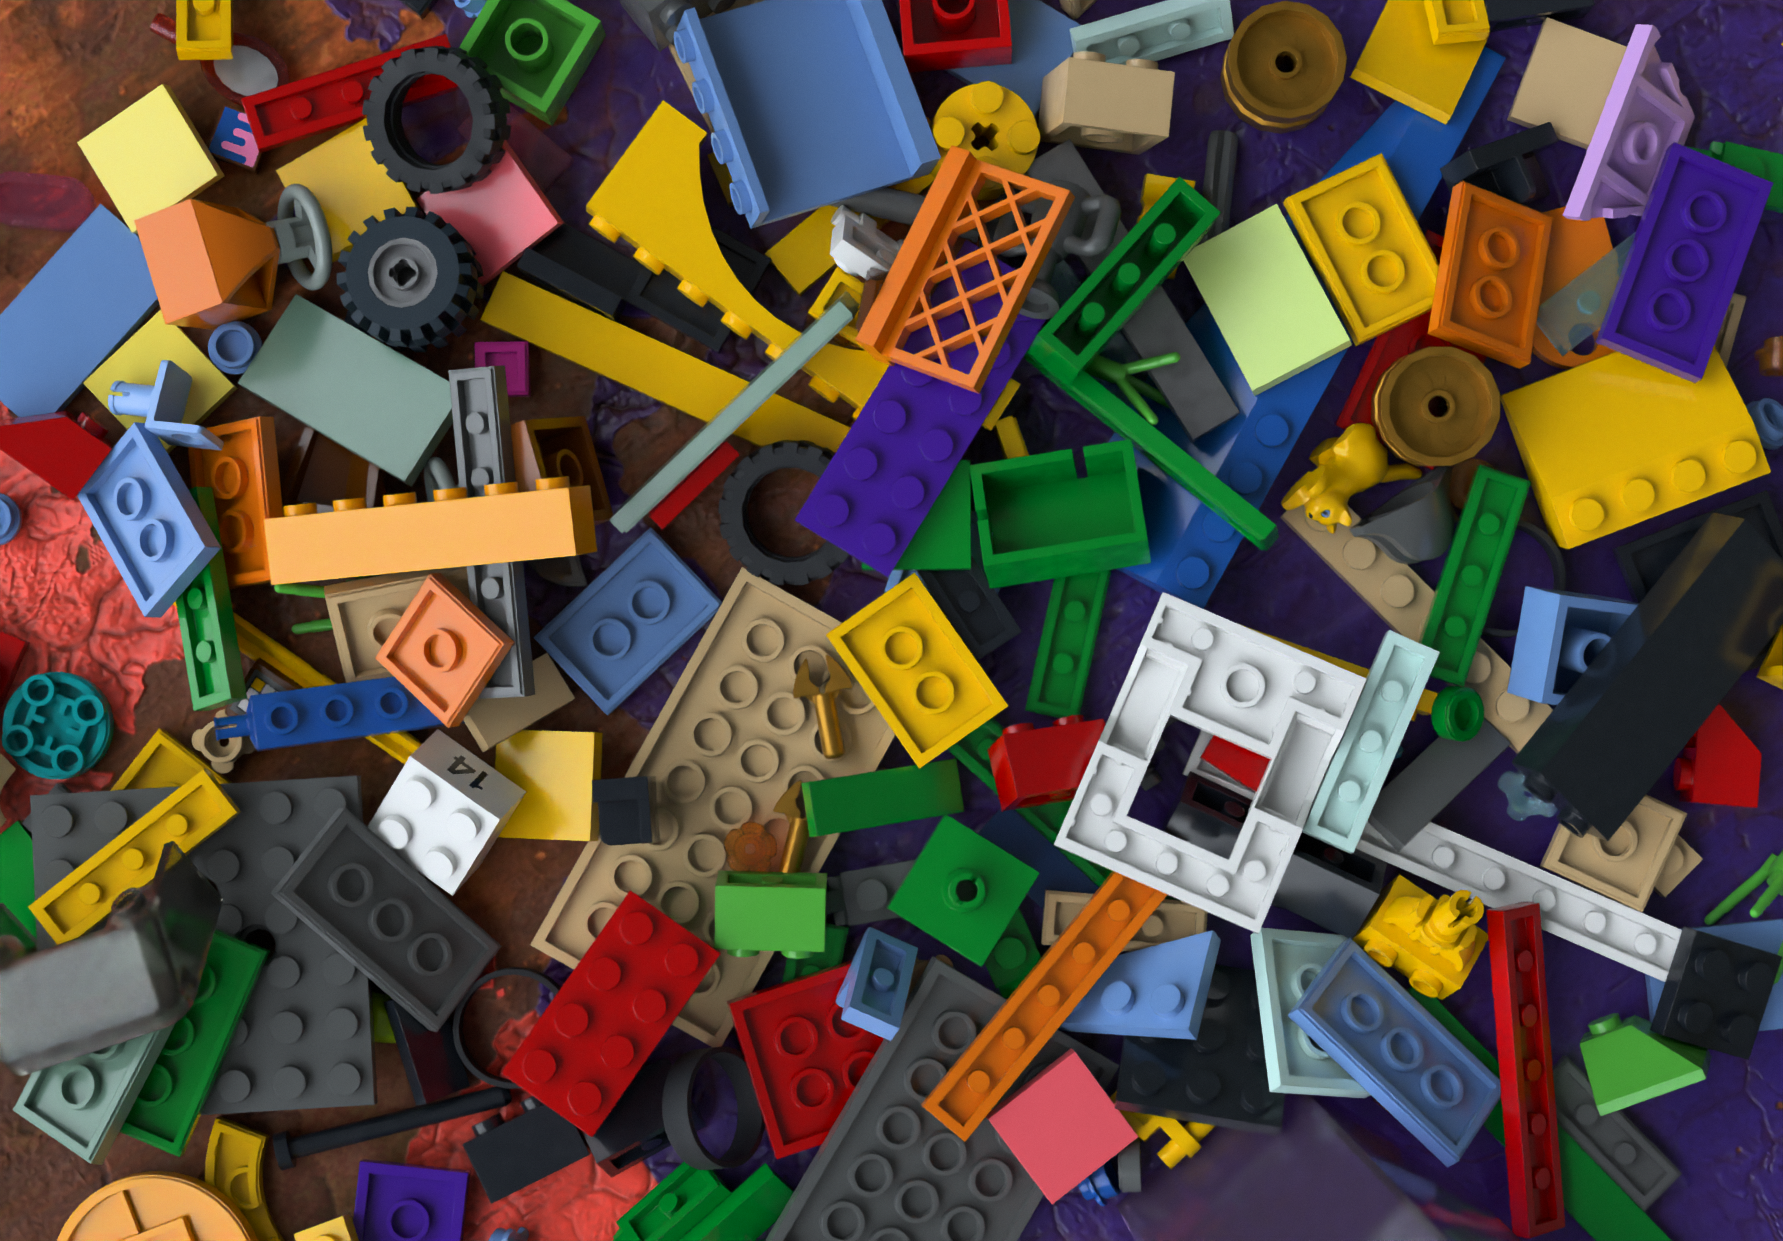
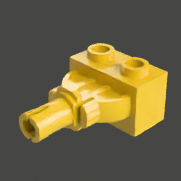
M1398 875L1381 889L1379 897L1354 936L1353 941L1363 947V951L1379 965L1393 967L1409 978L1410 985L1419 993L1443 1000L1462 987L1488 941L1487 933L1474 925L1482 918L1484 906L1481 899L1477 896L1469 902H1465L1471 895V892L1467 890L1457 891L1451 897L1443 894L1437 900L1403 876Z

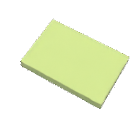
M1277 204L1194 247L1183 260L1254 396L1352 346L1350 338Z

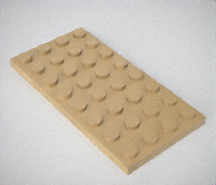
M741 568L624 777L656 776L660 841L646 844L610 846L601 840L599 824L598 841H588L531 942V946L575 969L631 890L714 949L715 884L718 870L778 872L790 825L784 813L773 811L780 797L799 780H802V783L876 771L895 737V733L826 636L827 633L842 622L765 579L752 575L745 568ZM826 655L839 664L852 684V689H841L835 699L845 754L840 758L826 759L823 755L814 703L805 696L797 699L793 698L795 679L805 659L808 660L810 681L820 689V693H825V685L830 680ZM801 785L796 805L801 810V818H805L806 811ZM841 833L809 837L800 872L819 873ZM715 949L721 953L720 957L672 1025L711 1047L722 1046L734 1026L727 1001L753 992L775 951L760 950L756 956L735 957L727 954V950Z

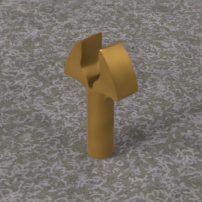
M826 655L830 680L825 685V693H820V689L810 681L808 660L805 659L795 679L793 698L797 699L805 696L814 703L823 755L826 759L840 758L845 754L835 699L841 689H852V684L839 664Z
M802 780L793 784L780 797L773 809L774 812L784 813L790 824L778 872L796 873L801 871L809 839L807 817L801 818V810L796 805Z

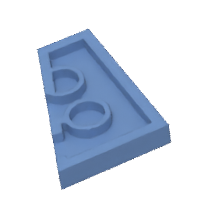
M1211 930L1118 955L1058 1029L1069 1032L1197 1040L1221 939Z

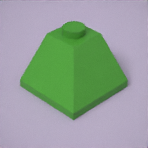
M1619 1013L1609 1014L1588 1024L1590 1031L1584 1033L1580 1041L1581 1052L1600 1116L1705 1080L1712 1058L1709 1049L1655 1033L1650 1030L1652 1022L1636 1015L1621 1020Z

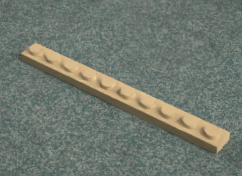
M1304 505L1293 510H1287L1280 517L1395 633L1419 643L1435 592L1408 565L1397 563L1390 559L1373 542L1354 537L1349 529L1358 523L1361 518L1349 506L1348 510L1352 517L1351 525L1344 526L1337 523V530L1334 534L1330 533L1325 525H1321L1317 521L1306 517ZM1480 638L1464 687L1472 688L1480 695L1484 705V718L1511 743L1509 746L1518 754L1553 709L1548 704H1542L1507 693L1511 667ZM1677 835L1653 888L1660 897H1666L1703 860L1679 835Z

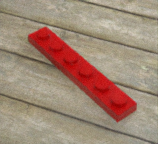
M1519 902L1486 911L1513 1236L1530 1239L1564 1228L1565 1214L1540 903Z

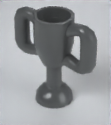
M1052 180L1046 182L1070 190L1075 199L1019 311L1020 314L1034 319H1049L1059 311L1060 298L1055 288L1050 284L1056 264L1062 262L1070 253L1096 256L1106 252L1113 243L1121 217L1120 204L1117 199L1109 195L1090 196L1084 188L1069 181ZM1040 197L1020 208L1023 215L1025 213L1032 215L1031 225L1046 218L1054 201ZM1012 211L1000 216L993 242L1018 231ZM1099 212L1092 236L1088 240L1081 238L1088 216ZM1024 243L1001 253V255L1007 258L1027 255Z

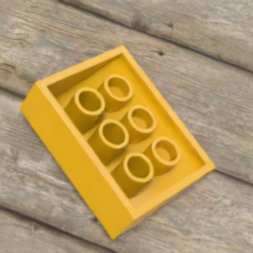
M1715 345L1704 375L1696 383L1615 351L1500 395V400L1529 481H1531V487L1548 535L1557 547L1565 549L1574 548L1771 473L1755 424Z

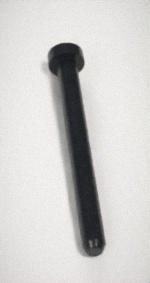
M495 1086L291 1137L288 1130L274 1133L273 1146L275 1156L281 1171L295 1168L297 1158L505 1107L512 1102L510 1088Z

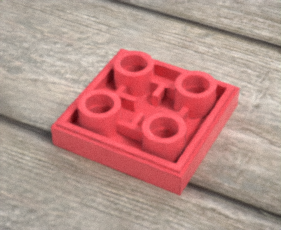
M504 140L502 149L506 150L503 158L499 163L492 164L490 167L492 172L482 181H476L472 183V186L464 189L438 194H430L429 191H426L416 199L426 215L429 211L439 215L446 223H450L476 252L474 258L482 266L484 276L478 277V282L482 286L486 285L518 260L526 248L532 249L564 224L561 217L506 140Z
M1073 1049L1065 1052L993 1108L986 1116L1052 1205L1138 1138V1135L1120 1111L1115 1109V1104Z

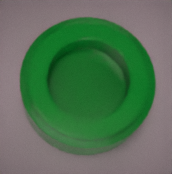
M1448 686L1441 690L1434 700L1431 712L1432 724L1436 733L1444 739L1461 742L1475 737L1484 719V705L1480 695L1472 688Z

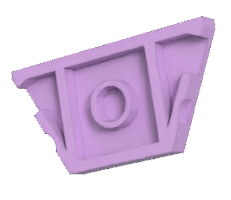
M1635 25L1562 215L1567 219L1588 221L1591 218L1598 217L1624 218L1628 215L1642 216L1667 148L1674 142L1683 146L1685 144L1695 116L1687 97L1680 91L1679 78L1673 64L1661 62L1654 44L1661 36L1658 29L1653 25Z

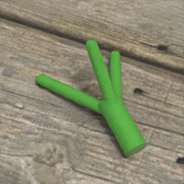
M1171 352L1125 364L1098 355L1086 368L1085 372L1117 385L1144 419L1152 426H1155L1159 419L1139 393L1166 408H1169L1158 389L1135 378L1131 374L1176 363L1180 360V354L1178 352Z

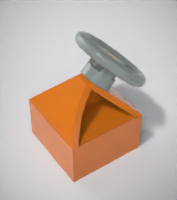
M291 184L284 189L278 204L277 220L266 223L241 208L196 199L185 200L134 220L163 318L167 325L215 330L222 324L242 321L272 310L278 264L287 263L294 278L301 286L308 290L321 289L330 277L332 269V243L327 220L315 195L301 184ZM302 258H309L315 268L313 274L308 270Z

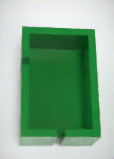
M1132 439L1084 446L1083 452L1088 477L1079 479L1077 478L1072 449L969 465L975 510L978 517L977 524L983 566L990 589L1151 563Z

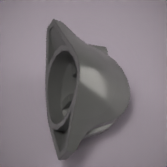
M1437 466L1401 490L1351 527L1349 530L1352 535L1373 542L1390 559L1401 564H1415L1441 556L1448 549L1452 541L1454 524L1459 521L1450 500L1453 473L1451 466Z

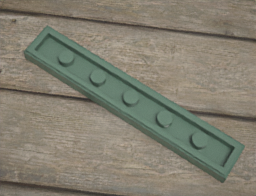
M845 291L621 504L609 521L621 533L624 531L627 533L854 318L859 310L857 301Z

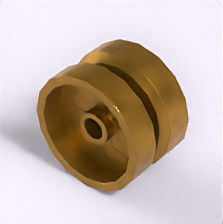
M1281 1L1261 6L1243 19L1224 54L1220 80L1225 100L1239 119L1257 130L1282 134L1305 128L1323 114L1344 80L1347 55L1342 35L1327 15L1308 4ZM1285 63L1291 68V71L1288 73L1281 72L1278 67Z
M1427 347L1396 359L1380 375L1371 396V421L1380 442L1396 458L1416 466H1452L1474 457L1491 440L1500 419V392L1492 373L1474 355L1455 347ZM1436 396L1443 400L1438 406L1444 409L1443 416L1434 417L1428 410L1429 401Z

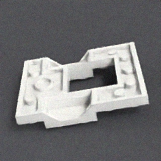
M1162 592L1054 846L1258 934L1302 833L1323 776L1344 734L1367 679ZM1169 716L1270 759L1229 859L1127 816Z

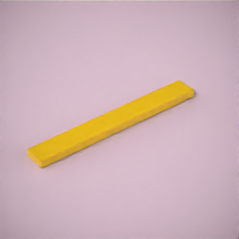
M502 271L480 319L490 326L521 340L528 341L530 344L705 423H708L750 383ZM774 393L732 435L761 448L782 440H804L813 442L822 448H828L836 453L851 428Z

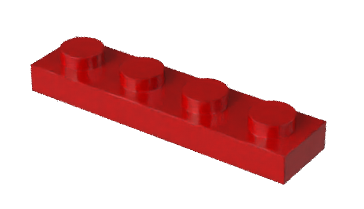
M447 34L241 98L259 152L262 153L367 118V115H363L362 112L364 100L369 99L372 92L368 89V86L374 76L381 75L384 72L381 68L384 63L391 58L400 57L402 52L410 49L431 46L450 48ZM429 74L422 76L411 85L403 101V107L438 97L460 88L456 83L443 75Z

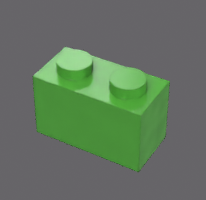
M718 870L715 884L714 949L727 950V954L735 957L756 956L760 950L781 951L783 956L794 959L812 957L814 952H825L827 873Z

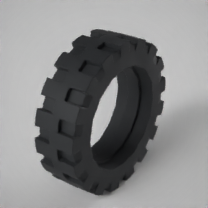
M443 46L406 50L401 53L400 57L391 58L381 67L384 72L381 75L374 76L368 86V89L372 92L370 98L364 100L362 112L363 115H367L368 126H363L366 141L371 140L374 148L371 154L378 165L384 164L388 169L385 174L396 183H407V189L416 192L429 191L430 194H438L470 187L472 183L486 178L492 172L490 170L492 164L499 163L504 156L506 150L502 149L504 140H509L511 134V125L506 124V114L511 113L508 98L503 99L500 89L503 88V85L497 75H490L485 70L488 65L478 57L466 55V50ZM429 74L443 75L456 83L468 99L473 117L471 139L463 155L453 163L446 165L432 164L417 155L406 139L401 121L403 101L411 85L420 77Z
M782 440L757 449L745 457L732 474L729 475L723 487L722 498L719 501V514H721L722 523L720 524V531L723 539L727 540L730 547L729 551L737 562L740 560L747 567L746 570L756 577L761 576L768 579L773 584L804 585L826 577L848 558L850 554L828 541L820 549L805 556L786 557L774 553L756 539L748 517V503L752 491L765 475L778 469L800 468L814 473L817 477L821 478L835 455L833 451L815 445V443L810 441Z

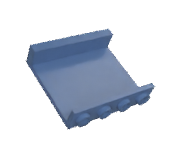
M764 0L699 19L695 7L684 11L677 26V31L674 32L675 48L681 62L684 64L689 62L696 80L692 83L696 105L702 114L708 113L714 129V132L711 133L714 154L720 164H727L733 183H730V195L733 205L739 215H746L750 229L928 175L941 159L882 0Z

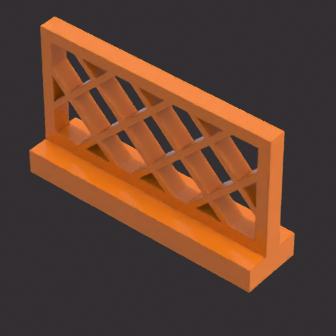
M951 145L855 340L876 361L893 367L897 363L979 394L1075 196L1068 189L977 160L970 151ZM986 179L1003 184L1007 198L980 210L977 197ZM1013 188L1021 190V192L1015 194ZM1040 197L1054 201L1046 218L1029 226L1026 225L1021 206ZM1012 211L1019 230L995 242H991L985 223ZM977 227L983 247L956 259L953 246L958 236ZM1024 243L1027 257L1022 267L1003 275L996 255ZM988 260L995 279L967 291L961 272ZM953 276L959 296L933 308L929 295L934 285ZM999 292L1003 306L998 316L979 325L972 304ZM964 308L971 329L944 341L937 320ZM929 325L935 345L916 354L903 351L910 333ZM975 341L979 355L969 375L953 369L948 353ZM940 358L941 364L933 362V360Z

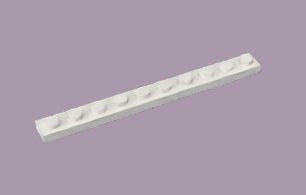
M1201 730L1182 774L1188 776L1190 771L1253 800L1255 792L1200 759V756L1213 737L1212 734ZM1367 821L1356 849L1454 892L1467 890L1471 892L1470 899L1477 896L1484 905L1491 908L1519 902L1540 903L1542 930L1666 982L1682 932L1681 929L1432 822L1398 852Z

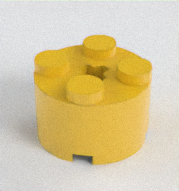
M983 81L955 91L942 103L929 124L941 156L931 174L936 178L951 145L970 151L977 160L1024 175L1034 161L1040 141V132L1032 111L1017 94L1005 87L999 86L995 82ZM983 135L990 143L987 147L984 146L976 150L971 143L975 137L979 138ZM986 179L977 200H992L998 198L1001 194L1003 195L1006 193L1003 184Z

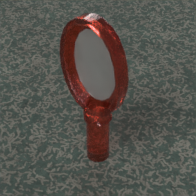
M158 13L151 23L150 31L176 45V21L162 13ZM233 32V59L200 60L201 69L207 82L222 97L240 106H243L241 98L290 83L289 71L283 58L270 45L251 35Z

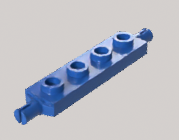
M395 677L251 695L246 714L220 718L213 717L215 728L237 726L215 730L216 741L250 736V740L257 752L445 726Z

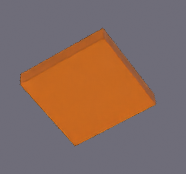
M431 573L375 659L446 727L451 728L461 724L515 642L441 573Z

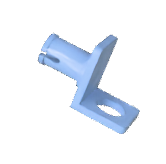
M171 360L161 361L155 386L127 383L120 380L115 381L111 385V391L120 392L123 395H108V406L112 414L147 417L144 427L168 445L220 451L223 449L224 442L205 427L182 423L192 377Z

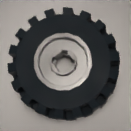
M394 207L383 210L385 220L380 222L372 215L363 221L368 229L361 236L354 230L347 240L354 245L351 252L341 250L338 262L346 268V272L337 273V285L345 291L340 296L344 307L352 313L350 317L360 327L381 343L385 342L393 349L404 352L405 348L409 347L415 353L427 352V344H433L438 349L449 345L445 336L452 332L459 338L467 330L461 325L465 317L467 316L475 320L479 309L473 304L474 299H483L484 287L478 282V277L484 275L481 264L474 258L476 252L450 223H446L439 215L431 211L425 215L417 207H406V212L402 215Z

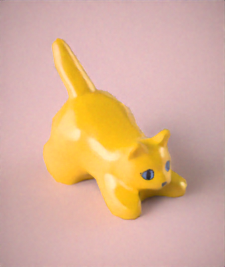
M1356 423L1349 426L1339 438H1327L1312 451L1309 460L1318 468L1312 472L1308 471L1284 496L1281 505L1286 510H1293L1304 505L1306 517L1317 521L1321 525H1325L1327 530L1334 534L1337 530V523L1344 526H1350L1352 523V517L1347 504L1352 495L1365 491L1380 482L1419 479L1422 476V471L1408 463L1388 465V450L1379 442L1376 429L1370 424Z

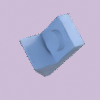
M868 927L836 997V1004L843 1008L841 1020L891 1041L900 1029L918 948Z

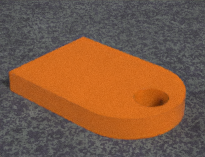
M1565 206L1542 212L1554 217L1532 352L1551 366L1570 369L1615 351L1595 343L1620 277V272L1605 218H1591L1588 221L1567 219L1562 216L1566 208ZM1584 327L1592 333L1594 348L1590 354L1578 355L1571 351L1567 344V335L1571 328Z

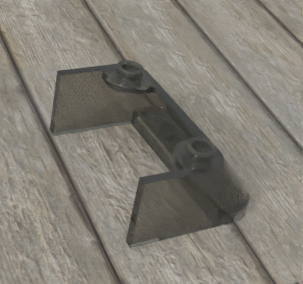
M174 841L164 844L153 882L140 888H129L119 894L112 903L105 928L37 952L36 938L3 902L0 903V1061L14 1075H27L166 1028L179 1021L189 1011L197 994L224 899Z

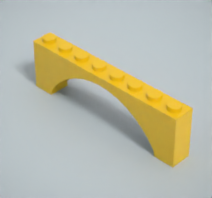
M663 100L587 203L586 211L593 216L589 225L613 243H616L619 237L637 248L633 257L657 275H660L663 269L670 272L681 281L677 289L700 307H704L707 301L715 305L725 313L721 319L723 324L744 339H747L751 333L756 335L769 345L764 353L774 360L801 332L777 319L759 304L739 282L723 257L711 230L703 201L700 179L699 149L706 141L707 132ZM827 343L801 369L813 377L808 385L822 397L832 403L840 397L854 407L856 410L851 417L856 420L889 366L876 361L867 351L853 350Z

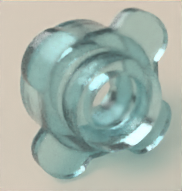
M1507 771L1501 775L1498 786L1506 793L1509 802L1507 813L1511 818L1517 821H1524L1530 815L1541 814L1545 817L1555 815L1558 809L1551 802L1546 804L1535 796L1528 798L1524 795V791L1527 790L1522 783L1526 777L1520 771H1517L1516 774Z

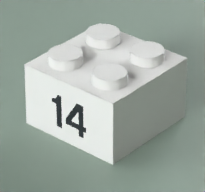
M437 729L410 755L369 823L368 828L415 870L453 896L479 868L526 791Z

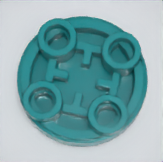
M48 672L33 675L26 679L13 693L6 705L2 723V746L18 765L35 776L46 779H69L80 776L94 768L103 759L110 747L114 733V718L111 706L103 692L94 683L82 676L65 672Z

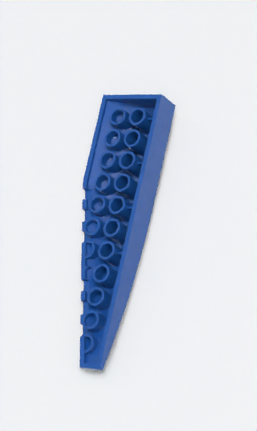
M1484 46L1455 110L1446 125L1395 100L1319 182L1382 153L1418 222L1443 176L1440 168L1450 163L1506 58ZM1288 214L1285 220L1352 342V338ZM1204 303L1185 325L1239 410L1238 416L1191 443L1171 409L1141 393L1139 394L1158 417L1159 421L1154 426L1157 430L1254 508L1259 510L1348 348L1254 396L1207 304ZM1147 373L1143 382L1158 389ZM1130 403L1129 407L1132 410H1134L1137 414H1139L1142 418H1144L1133 406V404ZM1114 432L1109 442L1124 439ZM1133 447L1151 563L1117 568V570L1160 594L1165 592L1204 609L1244 536Z

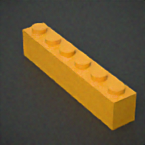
M569 476L536 479V491L519 492L516 481L484 485L485 496L468 498L467 488L459 487L433 490L434 501L417 503L416 492L383 495V507L367 508L366 497L333 501L334 512L325 513L317 512V503L283 506L284 517L264 519L271 585L576 556L597 552L590 485L570 487Z

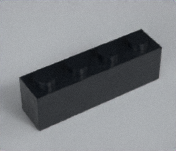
M1190 771L1165 817L1161 831L1229 859L1253 800ZM1302 832L1271 904L1311 920L1327 931L1336 932L1353 940L1380 895L1387 863L1356 848L1354 853L1350 854Z

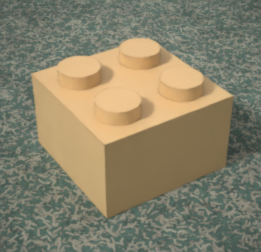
M1075 52L1073 57L1067 58L1043 77L1038 122L1040 141L1062 144L1070 139L1073 145L1078 147L1140 155L1169 137L1175 72L1158 70V63L1152 60L1129 59L1126 61V65L1106 62V56L1101 53Z

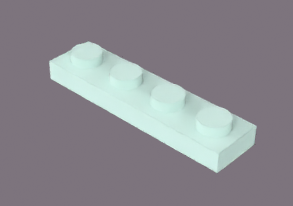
M1391 630L1385 633L1344 734L1332 756L1313 800L1302 830L1303 833L1350 854L1354 853L1440 653L1439 651Z

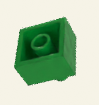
M946 814L941 818L886 908L982 967L1038 877L1039 872Z

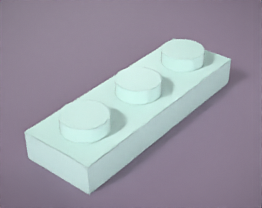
M1165 0L1069 29L1074 53L1081 51L1097 52L1106 56V62L1126 65V61L1129 59L1158 61L1232 39L1234 35L1230 0Z

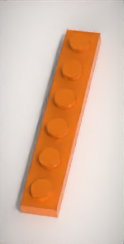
M1112 871L921 1104L922 1107L965 1142L1165 899L1167 894Z

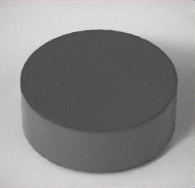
M1140 1137L1118 1153L1119 1188L1123 1193L1142 1192Z

